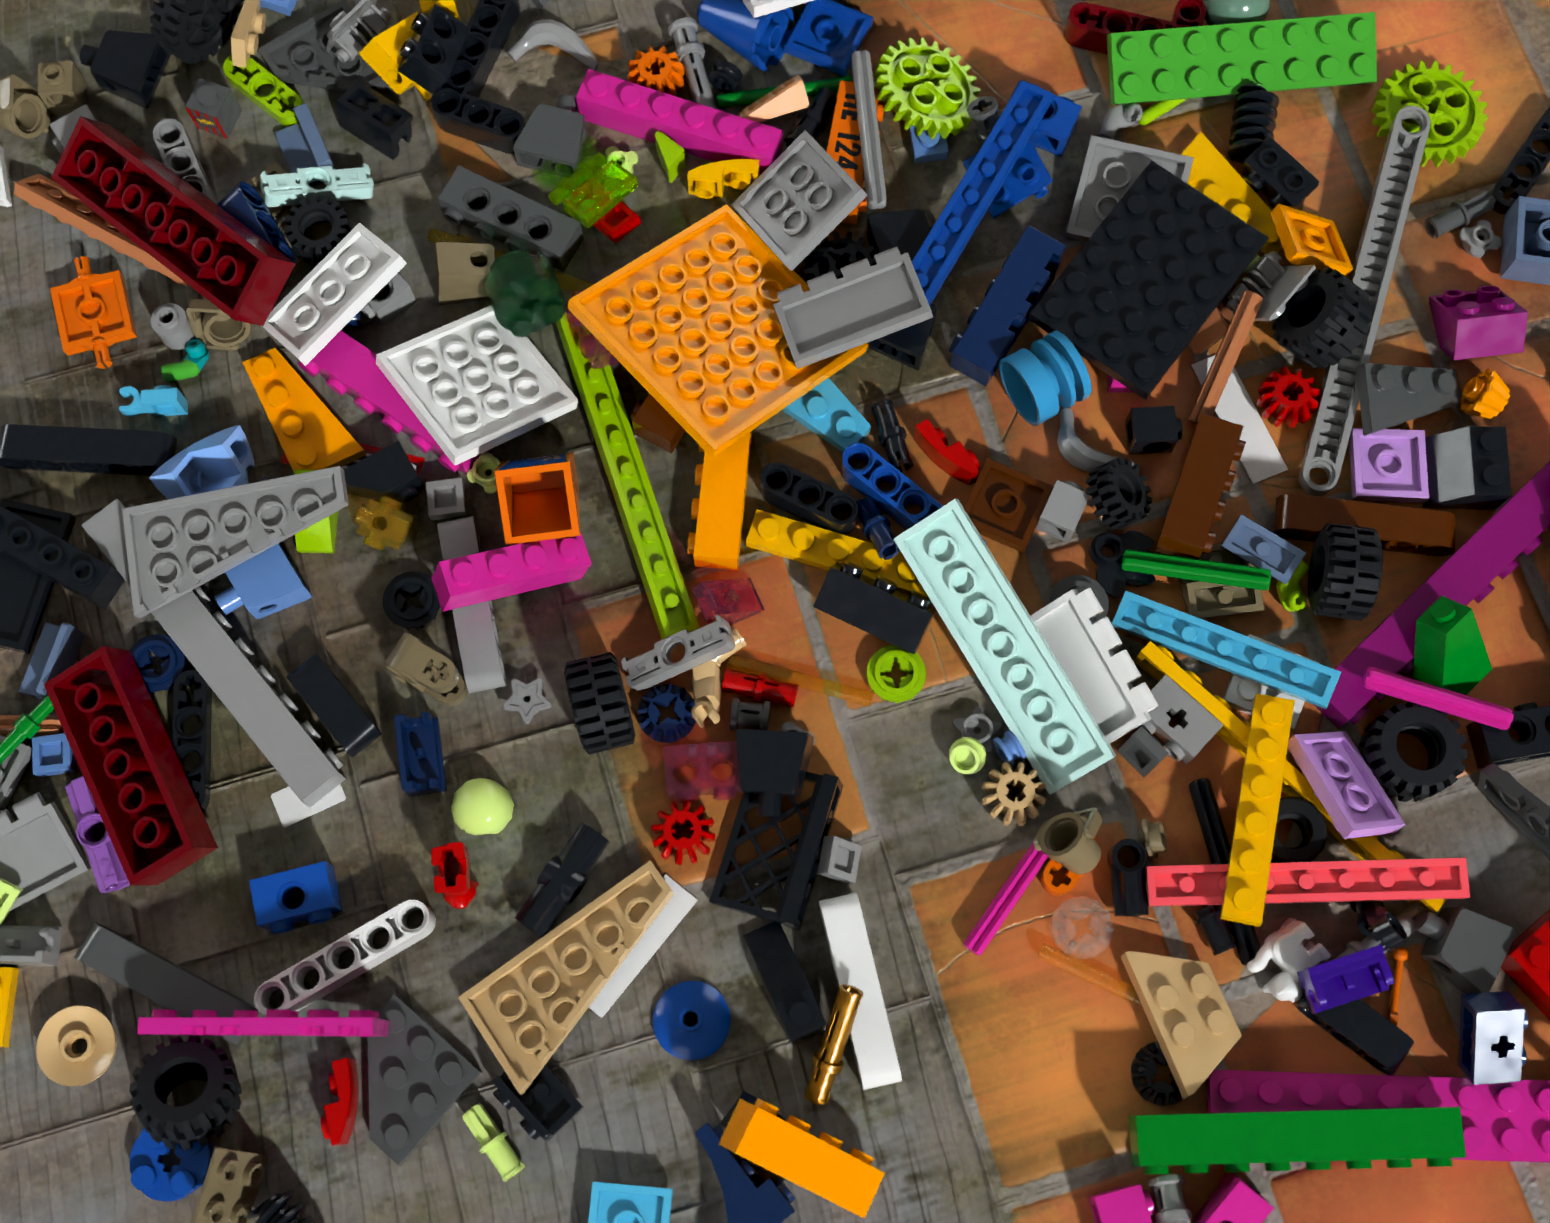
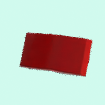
M928 419L915 426L913 439L931 461L960 482L969 486L976 482L980 465L971 449L966 450L960 441L947 447L948 442L943 431L939 427L934 428Z
M348 1057L332 1061L333 1072H329L328 1075L331 1092L334 1096L338 1095L339 1097L338 1102L324 1105L325 1115L321 1116L322 1132L326 1140L330 1139L331 1146H342L349 1143L356 1120L359 1090L356 1059Z

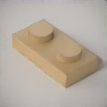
M245 0L231 35L233 66L246 68L250 56L257 53L258 34H264L266 26V14L261 13L260 0Z

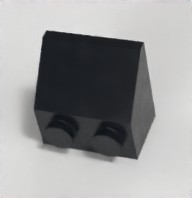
M1467 426L1425 437L1429 499L1423 503V508L1496 510L1512 496L1506 427Z

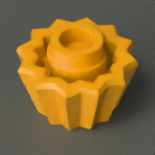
M1487 368L1484 372H1479L1476 377L1471 378L1464 386L1463 397L1460 400V410L1468 415L1491 419L1503 411L1504 407L1508 404V399L1511 396L1509 394L1510 389L1495 371Z

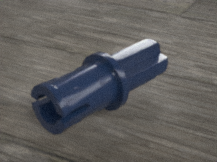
M866 496L863 500L858 499L856 501L858 517L863 524L862 532L864 536L871 539L879 558L884 560L892 559L900 552V549L894 541L889 519L881 515L871 497Z

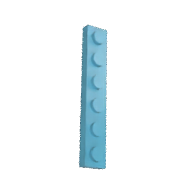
M1125 591L1112 621L1114 628L1324 709H1327L1341 675L1340 671L1129 591Z

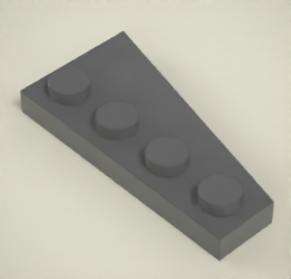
M1492 762L1481 770L1477 788L1550 860V807L1517 782L1509 772L1503 771Z

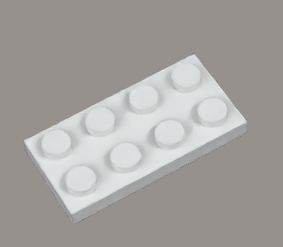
M359 222L270 312L262 327L306 366L407 263L397 252Z

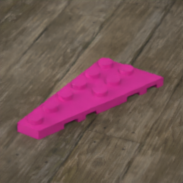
M157 1009L152 1010V1017H139L137 1034L388 1037L389 1020L379 1019V1012H374L373 1010H349V1017H339V1011L308 1010L307 1017H298L299 1011L285 1009H267L266 1017H258V1011L234 1010L233 1017H217L218 1010H193L192 1017H177V1010Z

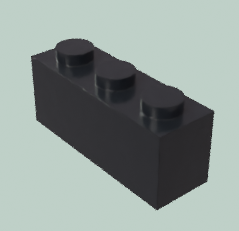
M843 561L842 564L836 562L832 565L813 607L915 654L936 612V608L930 606L931 600L915 592H911L910 595L896 590L897 584L886 578L877 576L876 580L862 574L864 569L852 562Z

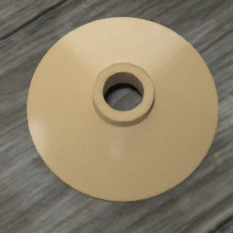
M71 1006L62 1009L49 1018L39 1033L36 1044L38 1064L50 1080L60 1085L82 1086L91 1083L99 1078L113 1061L117 1046L116 1032L109 1018L95 1008ZM84 1039L87 1042V1049L84 1053L79 1054L76 1050V1045L80 1040Z

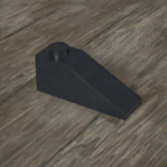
M772 922L743 935L789 1043L791 1044L826 1028L827 1024L781 924Z

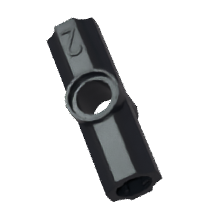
M581 823L559 856L555 855L544 867L538 877L537 887L515 916V919L540 937H543L556 921L565 905H570L579 895L588 880L587 874L610 843L609 840L590 826Z

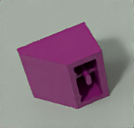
M1480 286L1477 288V291L1468 292L1452 289L1444 291L1442 295L1429 296V306L1439 347L1453 360L1524 352L1528 311L1516 303L1514 299L1503 293L1498 287Z

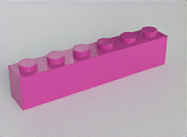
M588 69L576 96L578 111L585 116V121L653 143H655V133L661 131L683 147L685 153L712 162L732 159L760 160L761 175L782 154V130L591 69Z
M340 331L306 366L300 361L297 363L309 375L315 377L319 374L327 380L325 382L326 385L340 396L347 393L353 397L354 404L366 414L371 415L372 412H375L382 417L381 422L392 432L399 434L402 431L410 436L409 441L423 453H427L429 450L439 456L438 461L449 471L455 473L459 470L467 475V472L473 468L474 462L481 455L479 454L454 466L376 365L377 354L343 331Z

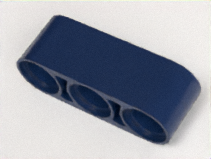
M241 181L217 203L219 207L291 261L295 262V256L263 198L254 187Z

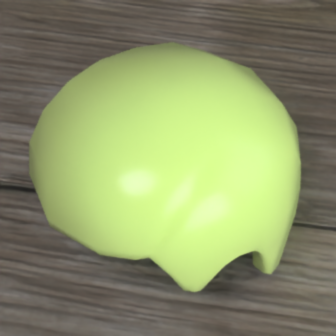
M477 778L466 781L454 793L451 813L454 823L468 834L477 836L497 834L512 819L514 803L509 790L494 780Z

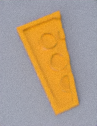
M276 348L242 362L293 472H295V469L321 470L336 466L342 467L367 455L364 449Z

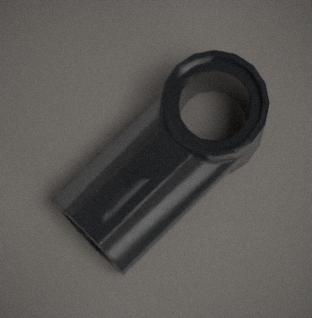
M1135 839L1121 840L1112 846L1108 852L1107 862L1111 871L1114 917L1149 915L1145 874L1147 854L1143 845ZM1126 847L1135 853L1136 863L1133 867L1127 868L1119 863L1117 854L1120 848Z

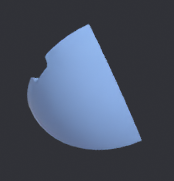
M237 425L216 432L185 448L160 466L149 479L167 499L179 498L249 484L248 470L254 467V459L246 435L241 426Z

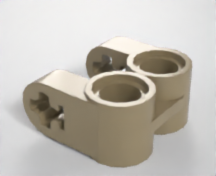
M404 632L383 664L398 681L419 693L429 696L442 705L448 707L456 706L462 703L467 696L466 682L459 674L454 663L411 634ZM455 686L458 688V692L456 694L449 692Z

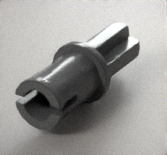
M1484 190L1462 202L1454 201L1451 203L1450 208L1432 217H1428L1425 220V228L1432 238L1437 239L1458 226L1466 227L1469 225L1470 220L1493 209L1496 202L1495 198L1488 190Z

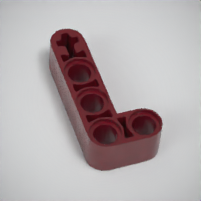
M1179 0L1171 21L1088 2H1080L1075 4L1069 12L1064 37L1071 46L1108 55L1107 35L1110 33L1203 26L1206 7L1201 0Z

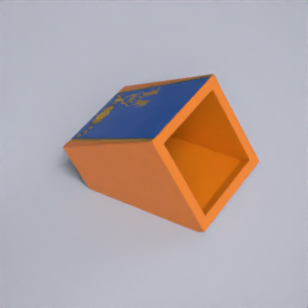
M574 452L507 460L499 464L494 472L505 545L580 536L579 486Z

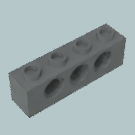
M459 165L438 197L443 216L450 223L456 226L463 224L473 229L478 236L485 240H492L493 238L503 243L508 250L515 254L521 255L524 253L531 256L539 265L547 269L554 267L564 272L584 239L579 221ZM478 205H486L480 210H473ZM508 219H516L512 224H503ZM538 233L547 234L540 239L533 238Z

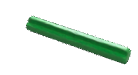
M1131 549L1124 551L1122 559V569L1124 571L1264 591L1268 590L1271 582V570L1266 568Z

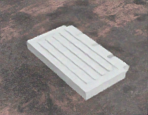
M1088 588L1080 593L1077 589H1071L1032 614L1031 618L1107 741L1111 744L1151 720L1152 718L1148 712L1159 705L1146 682L1136 687H1133L1131 684L1142 675L1126 649L1117 654H1114L1112 651L1120 646L1122 641L1108 617L1102 618L1097 622L1094 618L1104 610L1092 589Z

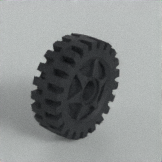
M159 0V2L153 3L151 9L156 13L150 16V23L153 25L150 28L151 34L154 35L153 39L159 46L185 63L199 64L200 60L205 62L209 60V54L215 56L218 53V46L223 47L227 43L225 39L227 35L231 37L233 33L232 27L236 25L237 14L240 13L243 6L241 2L244 0Z

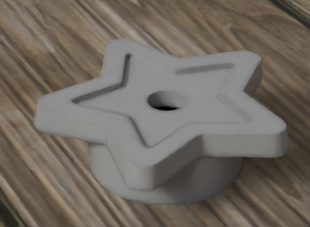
M538 678L525 684L517 679H512L513 695L503 704V709L517 711L524 723L529 724L533 716L540 710L552 707V704L542 695L544 680ZM525 696L531 698L529 702H524Z
M977 706L968 718H956L953 721L954 725L962 733V737H971L978 740L984 746L987 753L992 751L991 736L1002 728L1001 723L991 721L985 716L981 706ZM974 728H979L980 733L975 734Z

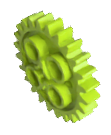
M909 38L906 44L899 40L894 47L889 46L876 65L877 69L873 76L877 80L874 83V88L881 90L877 100L887 101L883 110L896 113L893 118L894 122L903 119L905 121V130L914 126L918 136L924 130H927L931 139H934L938 132L943 139H946L950 132L957 136L961 129L966 130L970 122H972L973 119L970 118L967 109L971 102L978 99L977 96L981 88L973 86L977 80L976 76L967 75L971 67L959 64L961 56L958 55L952 58L949 56L950 48L947 47L941 51L936 41L930 47L927 46L924 38H921L918 45H916L912 38Z
M1423 61L1419 62L1416 69L1408 63L1402 72L1396 69L1390 79L1386 78L1374 98L1376 102L1371 112L1375 113L1376 116L1372 121V125L1381 126L1376 134L1377 137H1388L1394 118L1404 107L1418 106L1428 113L1430 129L1421 160V167H1425L1429 159H1432L1434 165L1439 167L1444 158L1449 164H1453L1457 156L1464 158L1469 149L1473 150L1485 131L1483 125L1488 119V115L1484 114L1483 111L1487 103L1478 101L1483 93L1482 90H1471L1475 82L1474 79L1466 82L1461 80L1464 75L1463 70L1456 75L1451 74V64H1448L1444 70H1439L1437 61L1433 62L1431 68H1427ZM1408 118L1402 120V126L1406 131L1412 133L1419 131V125L1415 120Z

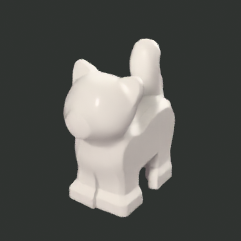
M1288 918L1282 924L1281 929L1273 932L1265 939L1255 958L1247 964V969L1252 973L1263 970L1270 959L1279 966L1281 972L1274 975L1264 985L1262 991L1271 993L1280 1001L1297 1002L1302 997V985L1297 972L1316 966L1321 961H1327L1331 957L1330 953L1320 943L1315 946L1312 942H1309L1303 946L1302 941L1304 939L1310 940L1315 936L1304 922Z

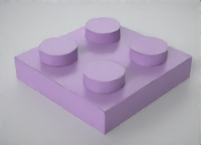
M1352 428L1349 438L1352 501L1425 503L1429 499L1425 430L1383 429L1363 437V428Z

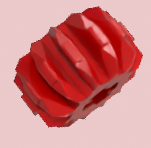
M1287 366L1282 368L1279 374L1275 371L1270 372L1266 377V381L1262 382L1258 388V393L1261 396L1257 400V406L1266 408L1262 414L1263 419L1272 416L1275 418V427L1280 426L1285 421L1289 429L1294 428L1298 422L1301 424L1307 423L1311 418V414L1315 413L1319 407V402L1316 399L1320 395V389L1310 387L1314 382V376L1304 379L1301 377L1302 368L1297 369L1294 374H1291Z
M685 800L683 811H678L677 804L674 801L670 802L669 806L672 812L670 816L662 810L657 812V817L664 824L651 825V831L661 835L652 841L654 848L666 846L661 853V857L664 860L669 859L675 852V864L678 866L682 865L684 855L686 854L689 855L690 862L696 864L698 860L694 851L698 849L702 854L708 855L710 849L702 841L712 842L716 839L715 833L705 831L714 825L713 818L701 820L706 812L705 807L702 805L691 813L692 803L690 800ZM688 825L691 826L689 828L691 838L688 839L683 836L679 840L675 839L678 837L675 830L678 826L682 829H685Z

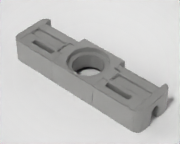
M716 615L715 622L693 632L687 629L654 643L655 649L631 660L624 657L621 661L622 668L630 674L625 677L627 685L637 691H643L732 651L735 648V641L729 622ZM677 645H684L685 655L683 659L677 663H672V650Z

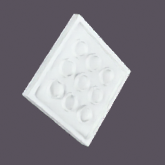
M499 302L376 355V365L454 466L577 409V397Z

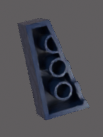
M1028 225L1014 250L1007 256L1000 274L997 278H993L989 284L981 306L976 305L967 320L969 326L965 333H958L949 348V352L953 353L950 367L987 387L999 368L1000 360L1006 357L1029 321L1030 312L1046 294L1055 280L1066 245Z

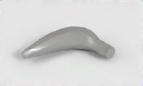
M543 19L534 21L527 26L519 40L507 51L510 58L516 62L534 46L549 44L566 51L593 70L599 65L596 57L579 35L565 24L555 20Z
M1065 408L1059 411L1060 429L1057 443L1061 455L1070 465L1082 471L1090 472L1094 468L1118 458L1090 447L1078 437L1072 409ZM1132 462V466L1137 465L1140 468V464Z

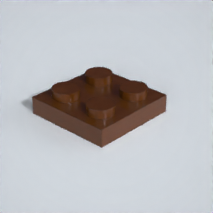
M987 458L964 509L980 535L1024 553L1054 486Z

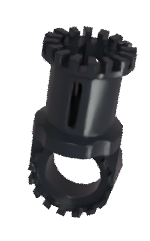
M1355 901L1349 903L1353 911L1358 914L1357 926L1360 932L1366 936H1377L1375 941L1378 942L1380 940L1382 942L1380 944L1386 946L1383 949L1384 951L1387 950V953L1392 952L1408 941L1404 928L1394 915L1384 907V901Z

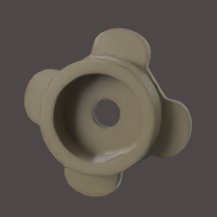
M1145 818L1142 819L1143 828L1138 829V840L1148 855L1156 859L1158 858V853L1167 851L1165 830L1161 821L1152 823Z

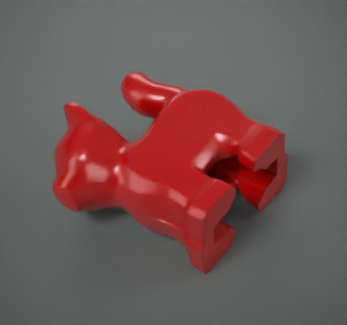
M452 842L434 847L431 850L432 865L438 866L439 873L438 876L433 878L434 891L438 894L443 893L444 900L454 909L468 907L476 894L479 883L470 879L467 846L462 842Z

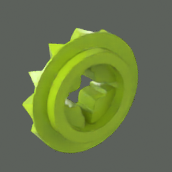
M888 645L879 649L871 657L867 666L866 677L871 691L875 692L882 701L887 700L899 704L903 701L912 700L923 689L926 680V667L917 652L912 654L895 645ZM894 660H897L900 672H906L907 676L901 677L898 688H895L893 679L885 675V673L891 672Z

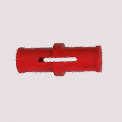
M726 668L721 691L753 698V702L760 703L761 700L771 701L794 708L799 685L766 678L767 674L759 673V676Z

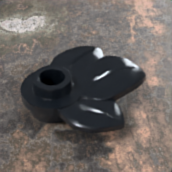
M1128 531L1119 536L1113 533H1102L1093 539L1089 547V554L1092 561L1097 565L1096 580L1108 595L1119 599L1125 590L1126 584L1142 587L1154 583L1155 576L1152 574L1124 571L1122 569L1124 551L1131 549L1148 552L1154 544L1150 537L1138 531ZM1109 547L1113 551V556H1104L1101 548Z

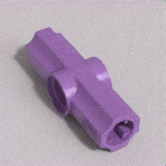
M84 777L72 780L65 788L77 822L76 836L79 842L85 846L99 892L118 891L129 886L130 883L107 830L105 836L100 841H94L95 831L104 823Z

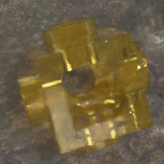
M382 495L380 501L370 499L368 505L362 503L354 523L359 525L357 534L365 537L363 540L364 544L384 551L386 545L400 550L403 547L415 515L401 510L403 503ZM381 516L387 520V527L385 529L380 528L378 525V520Z

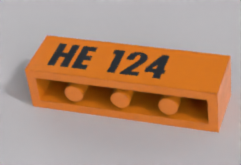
M840 80L827 153L864 189L865 179L854 82ZM874 88L877 119L879 122H883L885 112L883 109L886 101L877 100L881 90ZM867 197L842 221L843 223L857 225L859 212L866 213Z

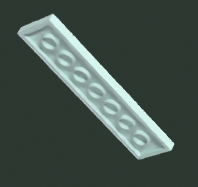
M958 499L947 503L894 538L895 543L1008 728L1020 741L1027 759L1033 769L1037 770V775L1041 782L1045 783L1049 795L1116 756Z

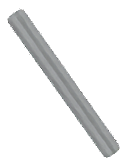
M856 50L852 53L851 62L865 188L868 195L867 206L870 209H882L886 206L887 198L871 58L867 50Z

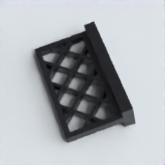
M806 772L804 781L815 783L812 797L797 804L795 798L789 796L794 806L793 808L782 813L781 818H770V821L752 831L746 822V816L749 810L759 805V794H757L758 798L752 800L753 794L743 792L709 902L717 906L777 922L785 927L800 931L817 876L824 836H829L843 789V784L839 777L825 773L819 775ZM808 807L806 817H804L802 810ZM798 813L803 822L801 833L786 840L778 823ZM744 826L747 833L741 836V832ZM774 826L783 843L763 854L755 836ZM751 839L759 857L740 867L734 856L736 848ZM798 843L794 854L791 846ZM787 849L792 859L790 870L776 877L767 860ZM763 862L772 880L752 890L744 872ZM733 863L736 870L729 873L731 864ZM740 876L748 893L734 901L722 898L725 884ZM786 880L783 890L779 883ZM773 886H776L781 896L777 913L762 909L756 898L757 895ZM752 899L755 907L743 903Z

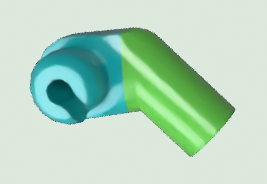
M193 339L186 344L187 354L182 362L161 366L162 375L166 383L192 378L200 373L209 359V349L205 347L202 340Z

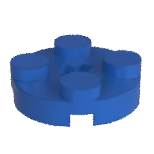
M143 1129L130 1153L129 1167L132 1185L136 1189L141 1190L147 1197L157 1201H177L188 1197L204 1183L214 1152L211 1142L209 1141V1144L202 1147L199 1142H195L192 1149L183 1150L180 1143H178L175 1148V1155L181 1157L180 1165H173L170 1172L166 1170V1164L162 1163L163 1155L168 1154L170 1148H167L163 1141L158 1144L151 1138L149 1132L147 1133Z

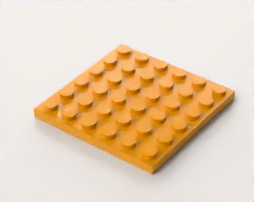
M727 204L569 299L567 307L712 458L866 352L869 345L865 343L797 369L773 304L780 302L777 292L798 284L801 285L803 292L810 290L809 286L794 270L791 271L786 267L767 244Z

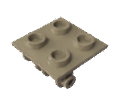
M215 1147L191 1223H249L251 1219H246V1216L253 1209L259 1186L264 1178L269 1156L251 1153L248 1150L233 1147V1150Z

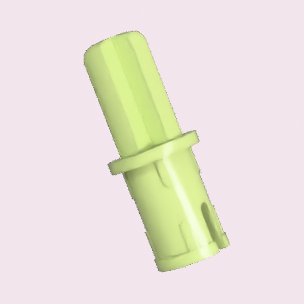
M482 1104L474 1105L464 1113V1122L482 1147L479 1152L481 1154L486 1153L501 1175L503 1182L509 1180L526 1167L505 1137L508 1135L506 1131L501 1133Z

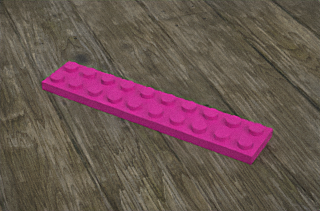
M1213 1070L1206 1079L1207 1113L1460 1107L1466 1158H1452V1160L1550 1163V1081L1521 1080V1082L1473 1085L1469 1078L1239 1070Z

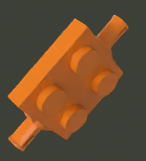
M80 256V261L76 257L73 261L78 277L67 284L50 288L62 349L67 356L89 350L94 351L96 366L104 369L106 364L109 368L112 366L108 347L118 342L137 338L124 276L119 270L105 274H92L89 258Z

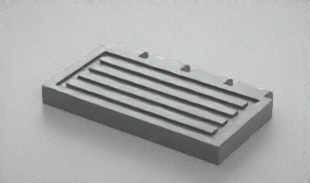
M896 246L874 255L876 261L874 266H870L868 259L865 258L840 268L843 275L840 279H836L834 271L808 280L809 291L803 292L801 285L798 284L777 292L780 302L773 305L797 369L933 318L931 308L908 252L901 255Z
M39 792L12 806L19 820L15 821L7 809L0 812V877L23 889L11 910L91 868L55 802L46 804Z

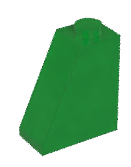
M1441 596L1416 620L1414 680L1467 695L1492 670L1472 608Z

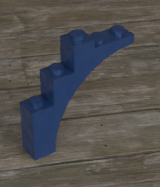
M706 1123L697 1130L695 1135L711 1159L721 1185L728 1223H781L795 1212L790 1203L796 1198L781 1179L774 1184L771 1178H769L757 1188L753 1180L758 1175L747 1160L741 1158L737 1161L728 1149L718 1144L724 1133L720 1125L713 1129L709 1123Z

